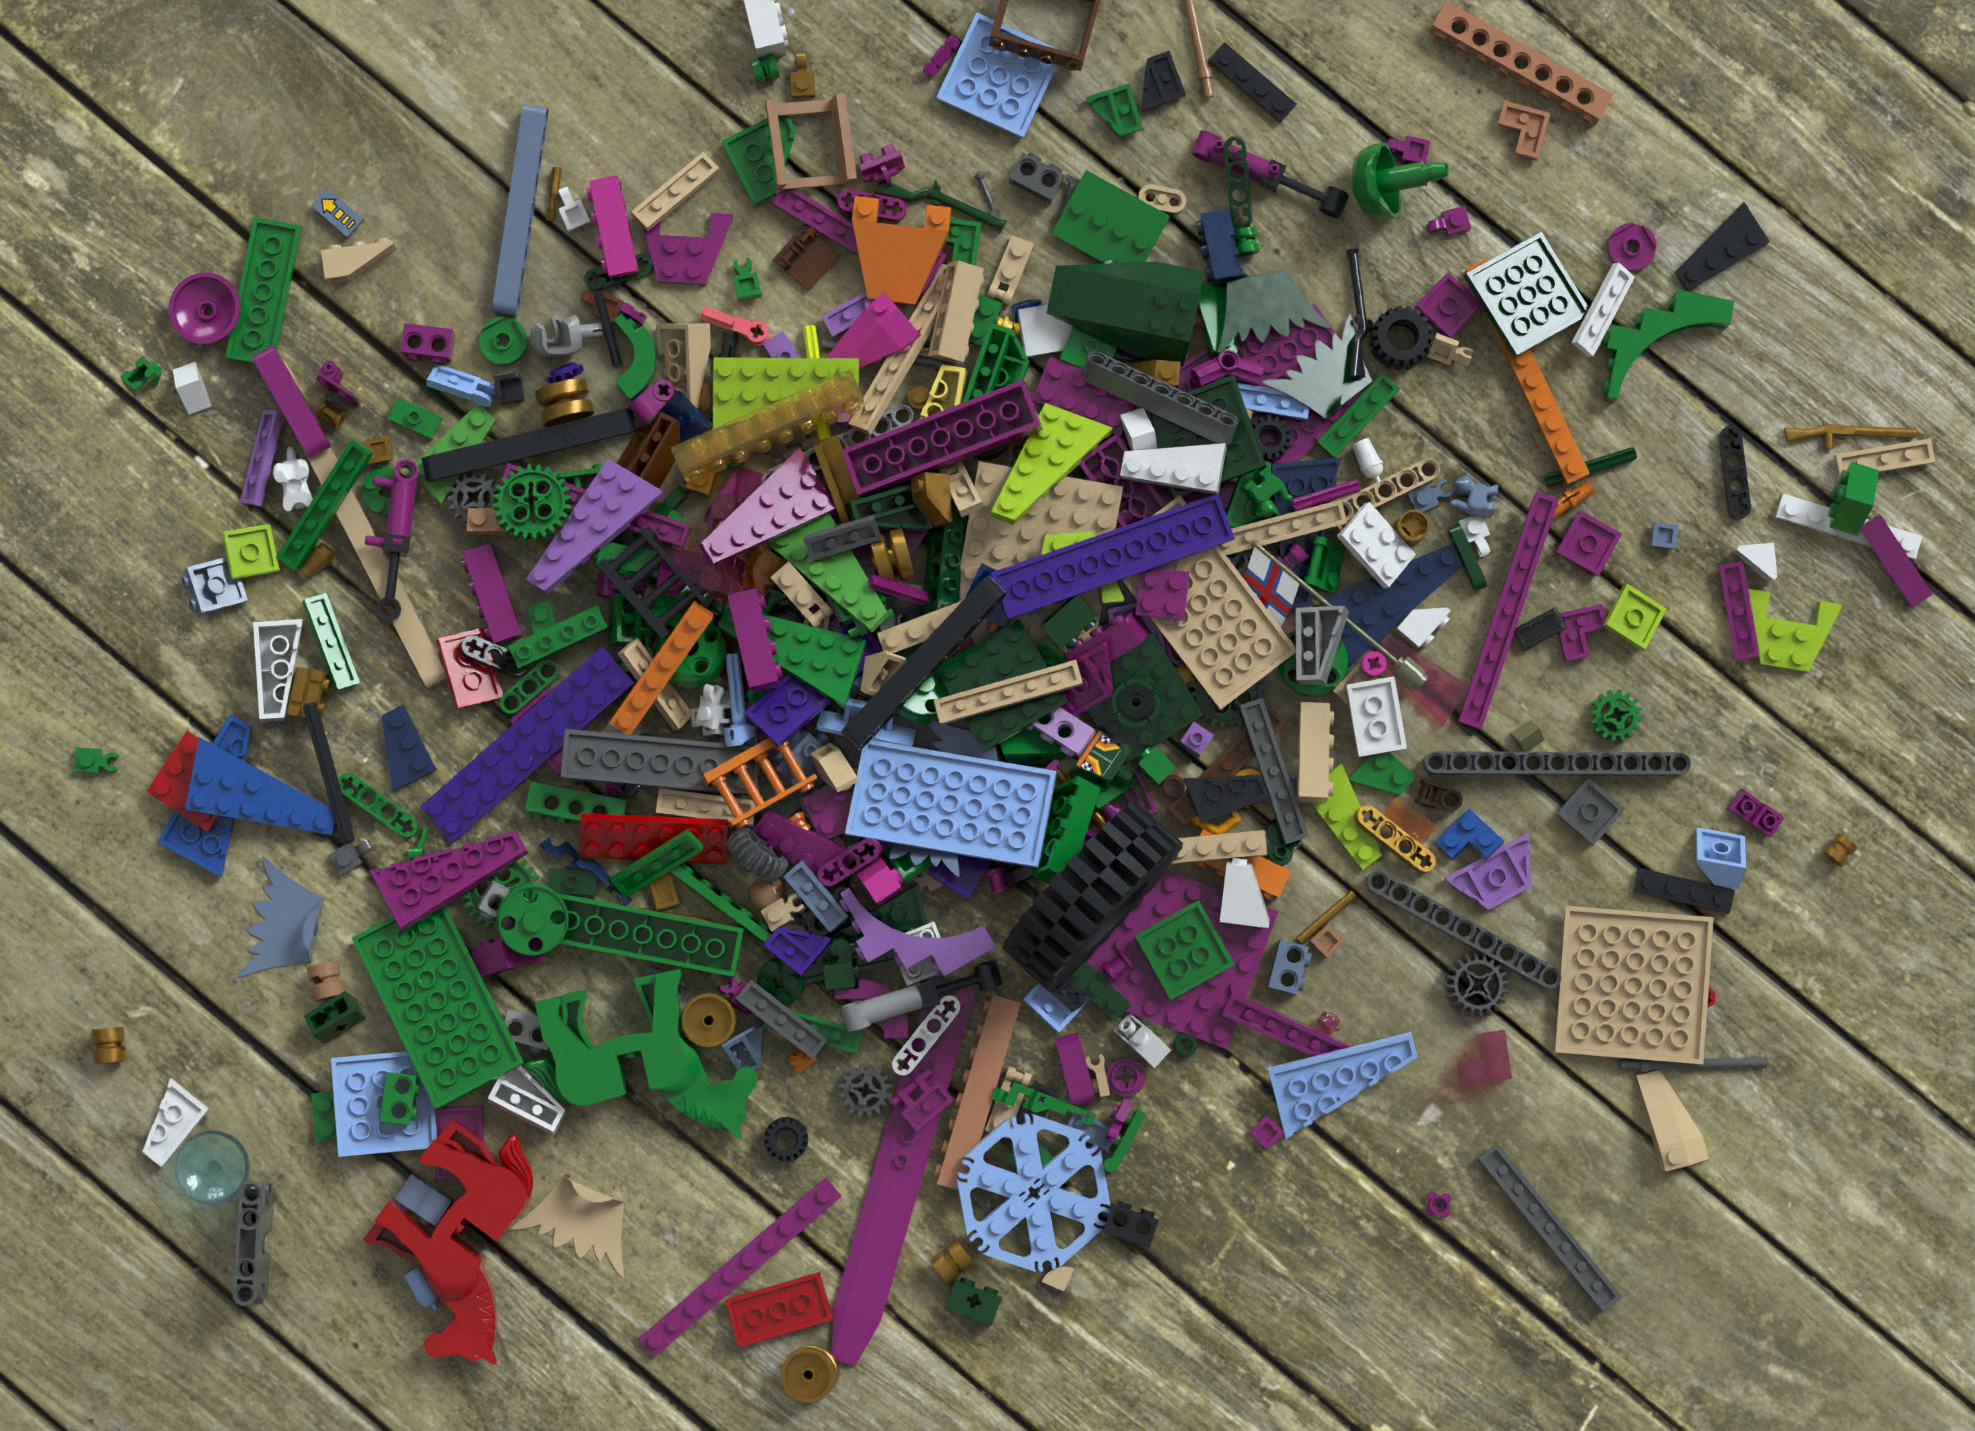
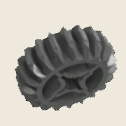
M746 825L740 829H734L726 843L728 850L737 859V862L741 863L750 873L752 872L763 880L773 882L777 881L779 877L781 878L789 865L788 859L752 831L753 827Z
M1472 952V960L1469 959L1467 954L1462 955L1464 963L1459 959L1454 960L1458 967L1457 969L1449 966L1448 970L1453 973V976L1445 975L1444 977L1445 980L1451 981V985H1444V989H1452V993L1447 994L1446 998L1451 999L1454 997L1456 999L1452 1002L1451 1006L1456 1007L1460 1004L1461 1007L1458 1011L1460 1014L1467 1008L1468 1017H1472L1474 1011H1476L1477 1018H1482V1010L1485 1011L1487 1016H1491L1492 1011L1490 1007L1495 1011H1499L1500 1007L1496 1002L1506 1003L1505 998L1501 997V994H1510L1509 990L1503 989V985L1511 984L1510 981L1502 980V977L1508 975V971L1500 973L1499 969L1503 967V964L1498 963L1494 966L1495 959L1490 958L1489 961H1486V954L1482 953L1480 959H1478L1477 952ZM1470 965H1481L1489 970L1483 975L1477 976L1467 967ZM1462 973L1467 981V987L1460 994L1458 979ZM1494 976L1496 980V991L1494 996L1492 997L1490 995L1491 993L1487 988V984L1489 980L1492 979V977ZM1473 979H1476V981L1484 979L1480 985L1482 991L1478 989L1470 991L1474 986ZM1473 994H1478L1487 1003L1477 1006L1465 1000Z

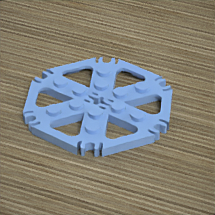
M1025 1113L1022 1124H1017L1016 1117L1011 1116L1010 1120L1013 1126L1010 1128L1009 1119L1006 1118L964 1155L965 1157H970L973 1161L970 1162L969 1160L962 1159L961 1163L968 1165L969 1170L966 1173L957 1172V1175L962 1179H966V1181L956 1179L965 1233L967 1236L969 1235L968 1238L971 1242L977 1237L982 1239L981 1244L976 1248L979 1251L986 1248L985 1251L981 1252L982 1254L1036 1272V1261L1038 1270L1042 1272L1044 1261H1050L1051 1268L1056 1269L1054 1258L1057 1257L1058 1266L1061 1267L1103 1230L1102 1228L1095 1227L1093 1224L1105 1225L1104 1221L1098 1219V1214L1100 1212L1109 1213L1110 1210L1100 1206V1204L1111 1205L1101 1150L1099 1149L1095 1154L1091 1155V1153L1098 1149V1146L1093 1144L1090 1148L1085 1147V1142L1089 1140L1090 1136L1085 1134L1078 1140L1085 1133L1084 1131L1032 1113V1123H1030V1117ZM1041 1129H1047L1066 1136L1069 1144L1042 1167L1037 1133ZM1003 1137L1011 1139L1017 1173L985 1163L983 1160L984 1153ZM1091 1165L1093 1167L1097 1185V1195L1094 1198H1088L1059 1188L1083 1166ZM979 1187L1008 1197L983 1220L977 1221L974 1218L970 1199L972 1189ZM1030 1187L1034 1189L1039 1187L1037 1191L1039 1196L1037 1198L1033 1196L1027 1198L1030 1194L1028 1190ZM1050 1212L1082 1222L1084 1225V1232L1064 1249L1056 1246ZM1025 1218L1031 1249L1030 1254L1022 1257L1000 1249L999 1240Z

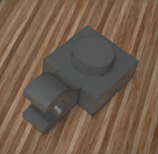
M366 839L355 847L351 843H347L328 856L340 876H344L363 864L360 856L371 851L374 847L370 840Z

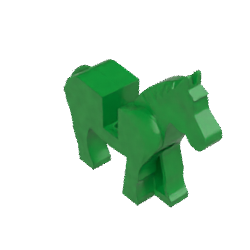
M681 968L633 979L652 1031L620 1035L598 1045H595L589 1037L584 1023V1010L588 999L587 989L535 1002L542 1037L552 1052L555 1063L550 1058L544 1057L527 1061L525 1069L537 1078L551 1096L561 1102L588 1106L625 1095L629 1090L621 1055H623V1059L638 1056L639 1050H641L650 1089L660 1090L663 1096L675 1108L692 1119L713 1128L729 1130L740 1140L742 1138L740 1124L748 1117L745 1114L746 1100L758 1083V1074L750 1066L739 1068L733 1079H725L715 1085L710 1082L697 1050L679 1031L681 1004L678 988L683 976ZM561 1005H562V1011H563V1018H561V1014H560Z

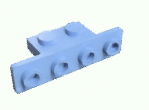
M849 698L844 714L822 710L816 729L843 735L841 733L843 728L868 702ZM893 716L872 739L913 747L916 730L893 725Z

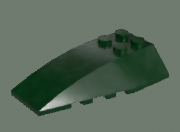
M1157 261L1056 265L1046 313L1135 357L1149 360L1180 362V366L1184 367L1201 293L1203 271Z

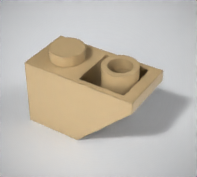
M831 742L810 753L820 779L835 791H846L859 781L841 750Z

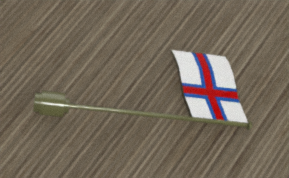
M1258 540L1251 542V547L1254 549L1243 579L1280 627L1292 608L1299 584L1326 607L1333 606L1258 544ZM1347 618L1346 623L1394 663L1392 665L1394 669L1392 675L1409 689L1413 688L1415 691L1424 684L1429 677L1425 673V669L1408 655L1405 658L1400 656L1396 659Z

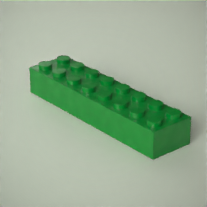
M558 893L567 907L569 916L566 934L559 944L736 978L745 929ZM560 910L554 911L550 917L551 921H561L563 912Z

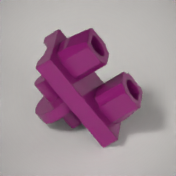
M889 144L881 149L882 156L874 159L872 153L869 152L860 155L861 164L859 166L864 182L885 180L887 186L892 184L890 177L897 175V171L905 168L900 150L896 151L894 146Z

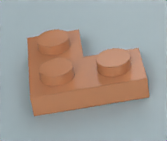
M1508 101L1503 102L1497 126L1520 132L1514 155L1536 161L1539 159L1550 113Z

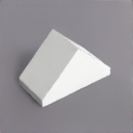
M196 362L173 370L176 389L189 415L212 407Z
M1143 408L1119 415L1131 451L1157 449L1155 430Z
M1774 543L1741 545L1732 552L1768 583L1773 582L1777 578Z

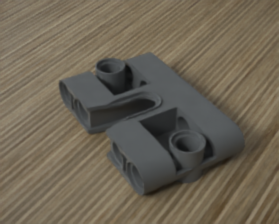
M245 1181L239 1192L233 1299L241 1306L250 1304L262 1305L268 1294L271 1255L264 1249L265 1237L273 1227L275 1191L273 1185L267 1181Z

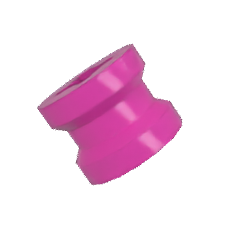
M1371 651L1362 658L1360 663L1361 670L1366 676H1379L1386 668V659L1380 652Z

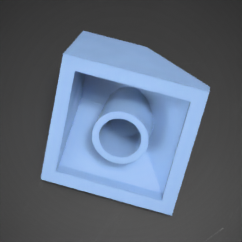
M1696 828V863L1714 885L1739 889L1746 870L1745 836Z

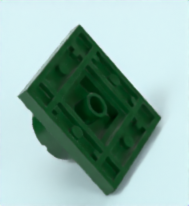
M1153 632L1148 634L1140 645L1110 662L1114 693L1087 709L1097 728L1128 753L1127 762L1142 754L1148 747L1152 748L1204 715L1201 707ZM1134 697L1140 698L1141 703L1135 705L1132 702V699Z

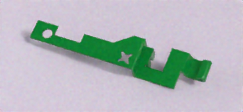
M1013 1082L1009 1092L995 1087L991 1096L993 1100L1014 1107L1019 1093L1029 1096H1025L1024 1101L1026 1102L1022 1103V1107L1038 1113L1050 1109L1062 1115H1065L1066 1111L1069 1110L1082 1115L1080 1122L1090 1126L1093 1125L1096 1114L1016 1082ZM1040 1095H1041L1042 1097H1046V1098L1043 1100L1044 1103H1043L1042 1101H1038V1100L1040 1099ZM1084 1114L1089 1115L1087 1120L1083 1118Z

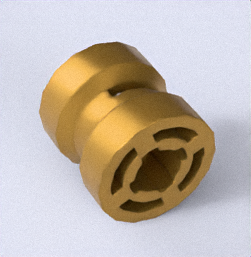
M1838 833L1834 838V844L1827 846L1823 854L1837 866L1843 867L1847 862V854H1854L1858 848L1850 839Z

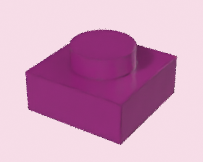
M1267 1115L1249 1132L1266 1150L1284 1133Z

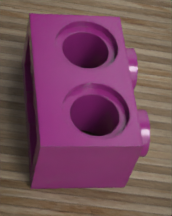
M404 323L400 352L410 361L419 362L421 358L430 359L431 363L443 365L445 361L451 362L455 333L452 329ZM419 338L421 339V345L416 349L410 348L411 340ZM443 341L445 342V348L440 352L434 351L435 343Z

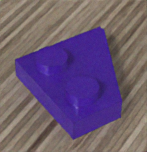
M779 926L766 941L764 947L803 977L832 942V939Z

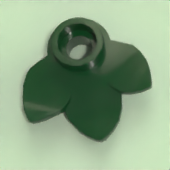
M1273 819L1268 826L1266 834L1267 856H1269L1271 862L1277 865H1287L1293 857V852L1299 849L1302 840L1284 844L1277 821ZM1283 850L1285 855L1280 856L1277 854V851Z

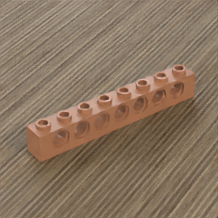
M1447 0L1431 26L1430 32L1439 41H1448L1454 45L1453 47L1457 51L1464 54L1467 52L1475 56L1474 59L1480 64L1491 65L1496 68L1495 71L1498 74L1514 78L1519 86L1526 89L1530 87L1537 91V95L1542 99L1553 100L1558 103L1560 109L1578 114L1579 119L1587 124H1597L1614 95ZM1452 26H1461L1463 29V33H1454L1452 31ZM1472 38H1482L1484 45H1475ZM1497 48L1502 49L1505 56L1499 58L1495 56L1493 50ZM1514 61H1523L1526 65V68L1518 69L1515 66ZM1535 73H1544L1547 80L1539 81ZM1564 84L1568 92H1559L1556 85ZM1577 96H1585L1588 99V104H1580Z

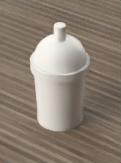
M1366 438L1353 444L1351 447L1361 468V474H1364L1369 479L1375 478L1376 483L1381 481L1379 476L1383 472V461L1380 460L1370 439Z

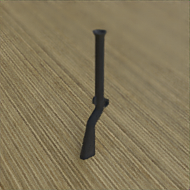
M1352 248L1345 252L1349 258L1356 308L1354 321L1358 324V332L1351 342L1349 378H1364L1365 369L1361 343L1368 331H1372L1373 322L1366 317L1358 260L1359 249Z

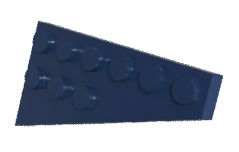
M1342 457L1271 464V473L1281 480L1286 486L1288 493L1295 499L1336 486L1338 466H1340ZM1279 492L1272 496L1273 503L1279 512L1278 515L1274 514V517L1294 512L1291 501L1283 500ZM1326 529L1277 542L1278 556L1282 559L1290 552L1289 548L1296 542L1309 555L1303 563L1300 561L1292 568V571L1295 572L1294 574L1303 581L1309 572L1314 548L1312 544L1313 536L1325 537ZM1300 584L1291 609L1310 607L1312 594Z
M1451 543L1410 561L1388 588L1384 589L1373 577L1324 599L1333 606H1345L1349 610L1347 618L1378 642L1463 566V563L1454 543ZM1345 623L1341 641L1346 648L1348 665L1350 667L1373 645Z

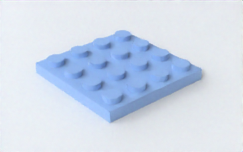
M976 12L936 100L1024 139L1058 65L1045 64L1035 58H1023L1016 53L998 51L992 46H988L995 20ZM1004 24L1001 26V34L1054 48Z
M407 1051L330 1058L338 1157L427 1149L433 1140H437L435 1107ZM386 1072L416 1076V1081L420 1082L419 1095L413 1097L412 1105L417 1106L415 1121H410V1125L379 1122ZM398 1080L396 1082L395 1090L399 1094H405L408 1091L409 1086L405 1080ZM400 1104L394 1105L391 1110L393 1117L401 1119L405 1115V1108Z

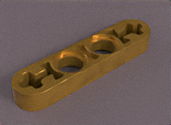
M1366 805L1355 812L1354 820L1357 826L1413 870L1424 874L1435 867V856L1377 809ZM1369 812V819L1373 822L1380 820V823L1374 827V830L1371 827L1375 824L1371 821L1364 822L1362 813ZM1383 825L1391 830V836L1388 839L1380 835V828ZM1402 840L1407 841L1410 845V851L1407 854L1399 850V843ZM1416 849L1418 852L1415 855L1419 858L1426 857V864L1428 866L1421 867V860L1417 857L1412 858V860L1410 859V856L1416 852Z

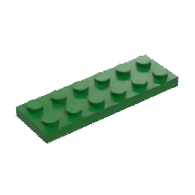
M257 217L253 218L238 291L241 313L236 327L229 335L226 359L255 364L252 356L271 345H274L278 351L302 226Z

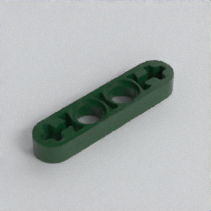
M1233 135L1224 144L1229 211L1233 227L1240 229L1250 226L1253 221L1246 141L1241 136ZM1233 141H1236L1237 145L1242 146V148L1238 149L1237 154L1238 158L1243 156V160L1229 161V158H1234V150L1229 149ZM1239 164L1243 167L1244 174L1241 177H1234L1231 174V167L1233 165ZM1241 188L1246 192V198L1243 201L1234 199L1233 191L1235 189ZM1247 204L1248 208L1243 207L1242 210L1243 216L1248 217V219L1242 225L1239 220L1235 219L1239 216V208L1234 209V206Z

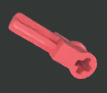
M704 307L700 317L702 321L748 339L754 346H763V343L769 339L767 326L761 321L751 322L738 316L735 318L708 307ZM758 329H761L763 336L759 335L757 338H754L752 332H757Z

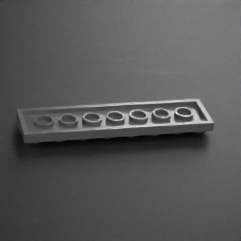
M565 729L560 779L625 785L640 784L647 787L720 793L716 786L713 787L712 783L708 786L704 785L701 779L703 774L753 746L739 745L727 747L725 743ZM752 760L746 764L748 767L746 771L757 788L759 763ZM731 772L725 775V783L732 794L750 796L737 774L735 775Z

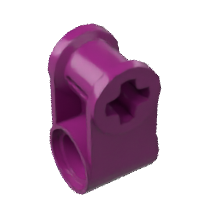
M659 380L638 395L628 407L645 424L672 398L674 387L668 380ZM660 388L663 390L661 396L658 394Z

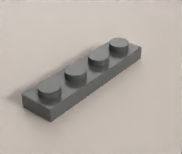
M750 980L736 997L739 1002L812 1059L815 1058L828 1041L753 980Z

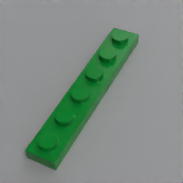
M357 439L350 440L276 556L293 571L300 570V567L309 556L374 454Z
M684 863L670 871L765 943L771 937L769 926L762 921L759 925L751 920L753 915L743 907L739 910L731 905L734 900L723 892L717 895L712 891L714 886L703 877L700 881L692 876L695 871Z

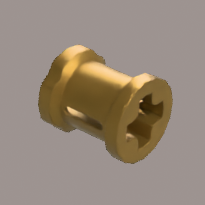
M325 399L319 406L315 418L325 420L333 425V429L337 430L343 424L348 412L339 410L331 405L329 400Z

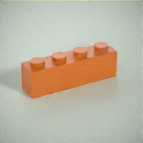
M1203 829L1199 836L1214 834ZM1261 856L1244 858L1247 859V863H1252L1262 897L1271 901L1273 897L1278 899L1291 871ZM1232 859L1194 862L1193 864L1203 869L1209 866L1215 869L1214 874L1225 879L1227 860L1232 861Z

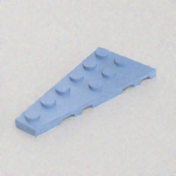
M1408 1032L1269 1067L1268 1071L1285 1138L1291 1137L1294 1132L1312 1124V1121L1323 1114H1328L1352 1099L1363 1089L1373 1086L1379 1079L1418 1058L1412 1033Z

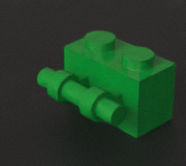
M617 593L609 598V646L625 647L633 639L638 638L640 640L642 638L644 647H652V638L655 637V630L652 629L644 618L643 628H641L642 615L622 593Z

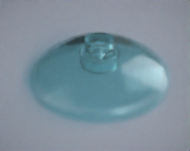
M222 1131L201 1132L191 1137L180 1149L175 1165L176 1178L183 1192L192 1200L206 1205L226 1203L235 1198L245 1181H248L250 1174L249 1156L243 1144L234 1136ZM214 1163L220 1165L218 1172H214L212 1169Z

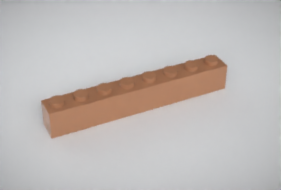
M993 995L992 999H986L983 1013H987L985 1023L979 1022L976 1036L980 1037L978 1046H972L969 1060L973 1061L971 1070H965L962 1083L966 1084L964 1094L958 1093L955 1107H958L959 1111L957 1117H951L948 1131H952L950 1141L945 1140L941 1154L945 1155L943 1165L937 1164L934 1178L938 1179V1185L958 1190L956 1179L966 1181V1179L960 1178L957 1172H968V1165L962 1164L961 1161L962 1159L969 1160L970 1162L973 1161V1159L964 1155L981 1140L993 1100L991 1096L998 1083L1021 1005L1020 1002Z

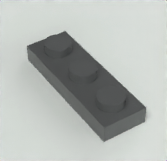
M871 515L805 535L803 538L810 559L813 561L881 540V535L875 517Z

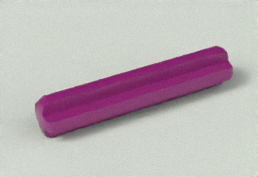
M1356 479L1292 499L1291 506L1294 512L1360 492V485Z
M872 575L867 581L870 589L909 602L925 605L929 600L926 591L877 575Z

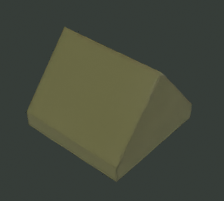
M1529 720L1510 733L1523 752H1527L1544 740L1540 728L1532 720Z

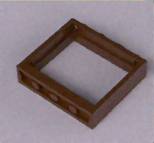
M1000 0L988 46H992L998 51L1016 53L1023 58H1035L1045 64H1057L1070 71H1081L1101 0H1086L1092 2L1078 55L1001 34L1000 29L1009 0Z

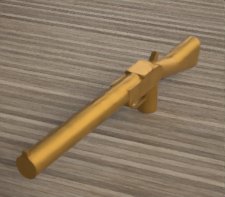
M1822 421L1823 426L1812 429L1784 427L1787 443L1824 436V449H1834V442H1844L1848 436L1853 435L1916 438L1917 435L1916 426L1914 428L1826 424ZM1834 435L1846 436V439L1834 440Z

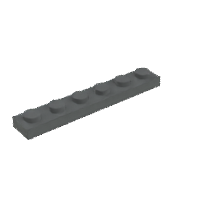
M1263 698L1238 705L1262 779L1270 796L1269 800L1284 844L1309 837Z

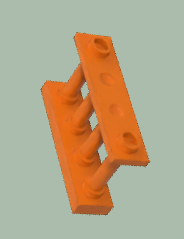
M768 738L708 771L701 777L705 786L712 783L713 787H717L735 819L728 824L730 829L735 826L740 829L751 822L749 818L799 790L801 793H804L814 787L813 782L817 779L816 774L806 778L788 747L790 744L788 741L778 748ZM774 748L781 752L798 784L785 790L767 759L769 756L767 752ZM752 760L760 764L777 794L764 802L746 771L748 768L746 764ZM731 772L739 776L756 806L744 814L725 783V775Z

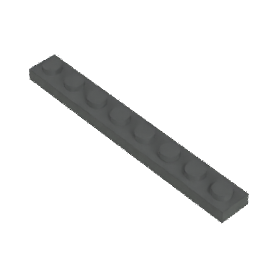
M1497 1143L1477 1158L1603 1313L1622 1298L1617 1289Z

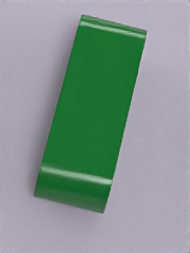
M552 660L541 661L503 694L500 699L501 709L508 715L515 716L543 690L550 688L560 678L559 666ZM546 666H553L555 668L554 675L550 678H545L542 674ZM528 682L536 683V690L532 694H526L524 691V687ZM510 698H517L518 706L514 710L506 708V702Z

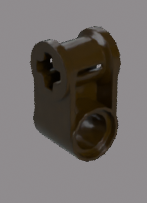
M1420 779L1421 787L1418 797L1414 799L1415 804L1450 813L1455 812L1461 807L1463 798L1459 791L1433 781ZM1429 789L1428 797L1426 799L1425 797L1427 794V790ZM1451 794L1457 798V805L1455 807H1449L1445 804L1444 799L1446 795Z

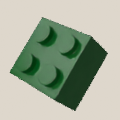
M1854 462L1850 463L1847 470H1842L1838 482L1839 486L1834 485L1830 499L1834 500L1829 507L1827 515L1831 517L1830 528L1858 535L1874 506L1879 470Z

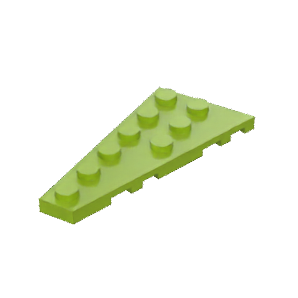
M1045 403L1039 414L1044 430L1028 436L991 511V517L1011 525L1017 523L1033 508V504L1037 500L1048 494L1052 486L1063 480L1082 462V458L1098 447V443L1104 438L1109 437L1112 434L1113 428Z

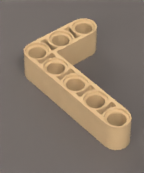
M1430 458L1424 459L1360 492L1342 499L1343 508L1348 514L1346 518L1347 524L1361 508L1357 505L1359 497H1365L1375 509H1378L1435 480L1440 471L1437 461ZM1428 465L1432 467L1433 475L1425 476L1421 470L1422 466ZM1400 477H1410L1412 486L1404 487L1400 483ZM1382 486L1387 487L1391 494L1389 497L1384 498L1380 496L1378 489ZM1347 524L1335 526L1334 528L1337 534H1339ZM1344 545L1354 566L1361 569L1365 568Z

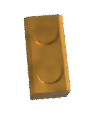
M297 667L286 714L306 719L303 705L316 702L320 716L323 717L326 703H323L324 693H328L331 686V679H328L329 674Z

